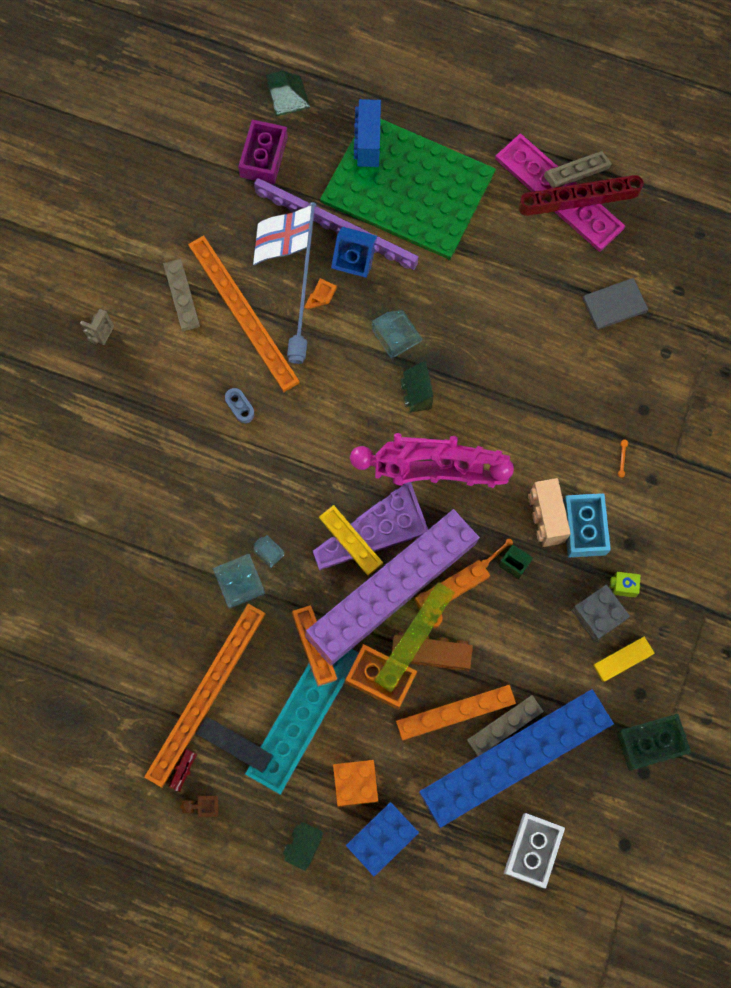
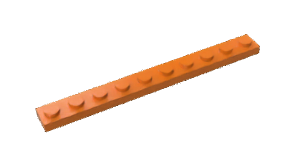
M205 236L189 243L190 250L283 393L298 385V378Z
M250 604L246 606L146 773V779L163 788L266 615L263 611Z

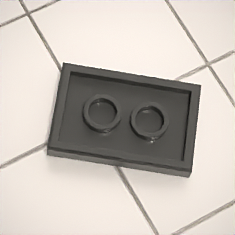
M634 278L584 295L582 298L596 330L648 311V307Z

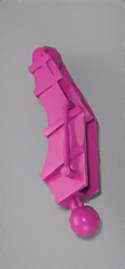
M400 433L394 434V442H387L376 455H373V452L365 446L354 448L350 455L351 464L355 468L365 470L370 466L376 467L375 478L379 479L382 475L392 477L393 483L401 486L405 483L431 479V482L437 483L440 479L467 482L469 486L488 484V487L494 488L496 484H507L514 471L510 456L503 455L502 451H490L480 446H477L475 449L457 445L458 438L456 436H451L450 440L402 437ZM432 459V460H434V461H417V460ZM484 464L490 465V471L484 470Z

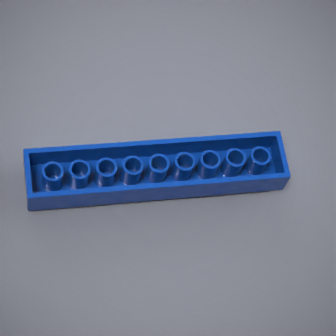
M593 689L422 789L419 791V795L438 828H441L614 723Z

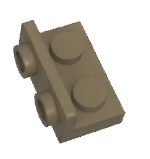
M99 309L98 313L94 314L91 324L84 321L80 322L87 340L93 344L100 343L105 345L114 328L108 313L102 309Z

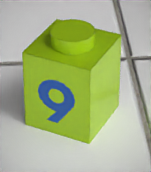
M617 572L610 579V589H613L612 593L619 596L636 597L640 590L641 575Z

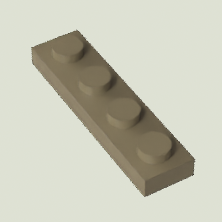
M603 151L550 169L545 172L544 177L552 188H558L607 170L611 167L612 163Z
M181 259L163 263L182 332L200 327Z
M531 695L466 741L478 757L544 711L533 695Z

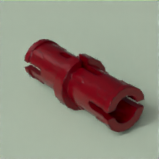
M185 749L179 766L176 765L175 767L176 772L168 787L181 792L187 775L190 776V769L197 756L196 753Z

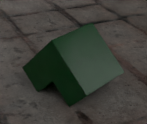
M512 545L501 560L499 567L519 580L533 557Z

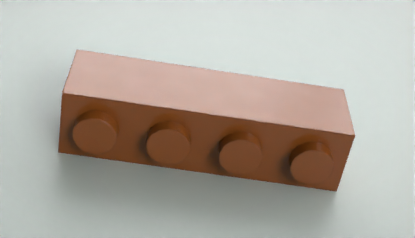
M399 632L393 638L391 658L401 663L469 671L473 645H469L468 641L457 640V643L449 642L447 638L431 640L429 636L418 635L416 638L410 637L408 633Z

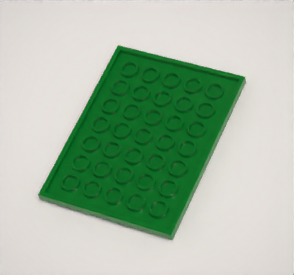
M380 118L379 167H357V159H354V136L320 198V203L451 260L496 169Z

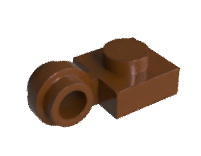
M198 796V805H194V801H182V805H180L182 814L194 813V809H198V817H219L218 796Z

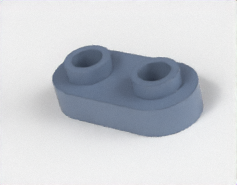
M237 388L228 390L225 394V401L234 416L241 423L251 422L254 418V409L243 392ZM237 397L238 401L233 402L232 399ZM247 412L248 416L243 417L242 413Z

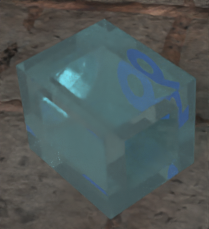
M268 535L264 538L260 537L254 544V553L270 568L284 556V550Z

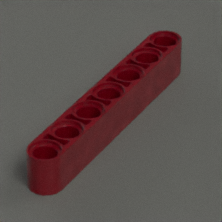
M632 175L528 192L521 196L519 212L522 215L530 216L633 199L639 196L644 181L640 176Z

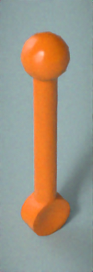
M622 440L620 443L622 453L620 471L618 472L619 477L625 476L624 462L625 451L628 446L627 440Z
M507 539L505 544L487 560H482L481 563L484 567L487 568L489 562L506 547L512 546L513 541Z

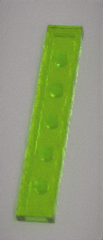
M439 582L436 584L374 682L390 692L393 691L455 594L454 591Z

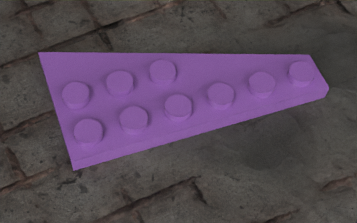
M411 482L405 483L399 489L390 493L388 497L378 502L350 524L374 552L418 538L428 530ZM331 537L313 550L319 570L353 559L335 537Z

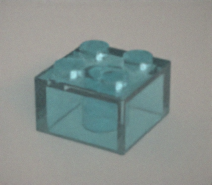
M250 554L213 568L229 609L265 594Z

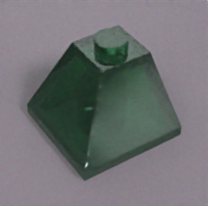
M286 71L266 75L267 88L276 116L310 108L301 76Z

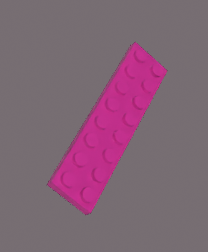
M521 133L496 155L495 160L531 192L552 189L544 174L546 171L558 166ZM572 182L564 186L577 185V183ZM601 204L554 211L599 252L625 228V225Z

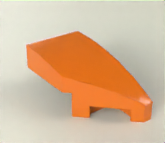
M320 278L304 308L308 310L328 304L337 286Z

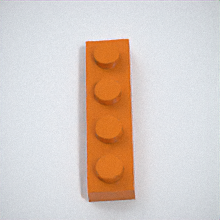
M478 560L419 595L414 601L423 614L427 616L490 577V574L481 561Z
M311 605L292 611L317 686L336 681L337 677L333 665L330 666L305 637L306 630L317 622Z

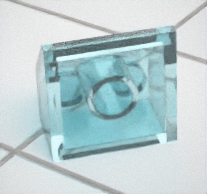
M403 310L387 312L372 321V331L391 359L423 341Z

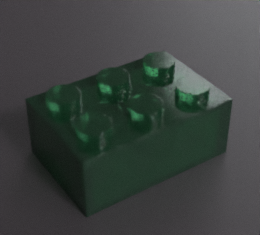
M679 714L616 732L629 771L691 753Z

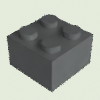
M607 584L571 610L594 642L630 617Z

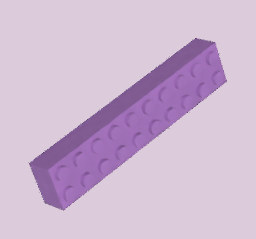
M453 509L307 629L305 633L306 639L330 666L333 665L475 546L480 537Z

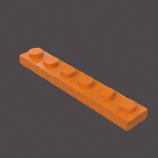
M510 685L398 720L396 723L401 739L404 741L515 705L516 702Z

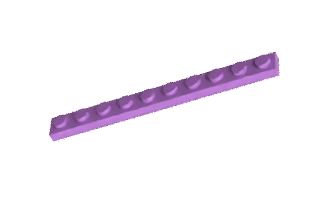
M259 178L254 183L257 195L272 200L278 206L282 205L288 208L292 213L310 205V203ZM318 207L314 209L313 221L319 223L325 229H331L337 234L342 227L369 233ZM377 237L374 253L378 252L388 260L399 262L404 268L415 270L418 264V256Z

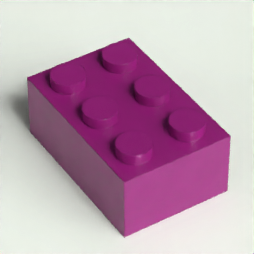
M257 120L251 121L238 166L241 178L255 181L259 178L275 185L288 139L287 127Z

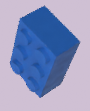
M359 99V107H355L354 159H357V167H379L381 100Z
M390 802L346 847L375 876L419 832Z

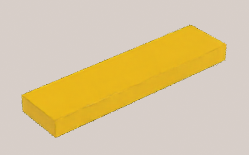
M334 505L319 516L321 522L367 576H370L383 565L380 558Z

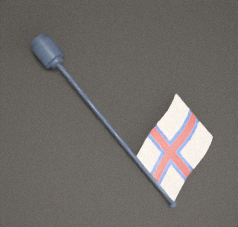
M311 202L308 207L296 212L263 220L258 223L253 265L267 259L290 255L306 249L297 335L289 339L287 353L289 362L294 364H302L304 359H306L307 340L301 336L314 209L317 207L315 202Z

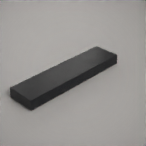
M205 716L196 731L197 735L261 773L265 772L274 756Z

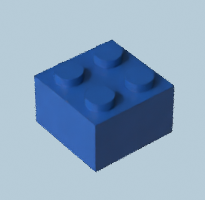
M342 227L337 235L331 268L367 277L371 270L378 236Z

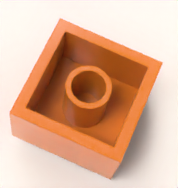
M374 760L333 764L338 807L378 803Z

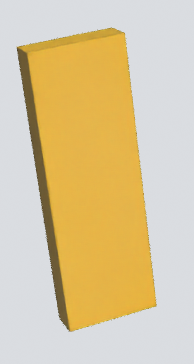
M644 636L593 666L602 682H605L655 653Z

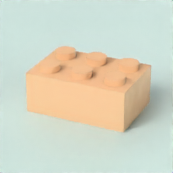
M558 478L535 482L530 494H528L530 505L534 507L532 516L534 523H537L539 529L537 531L538 542H542V547L563 544L571 533Z

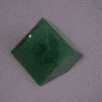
M424 361L404 371L403 377L400 379L401 390L405 389L406 396H403L404 405L409 407L410 413L432 409L434 395L427 363Z
M301 822L300 826L296 824L291 835L294 837L291 845L287 844L282 854L286 856L284 861L307 871L324 832Z

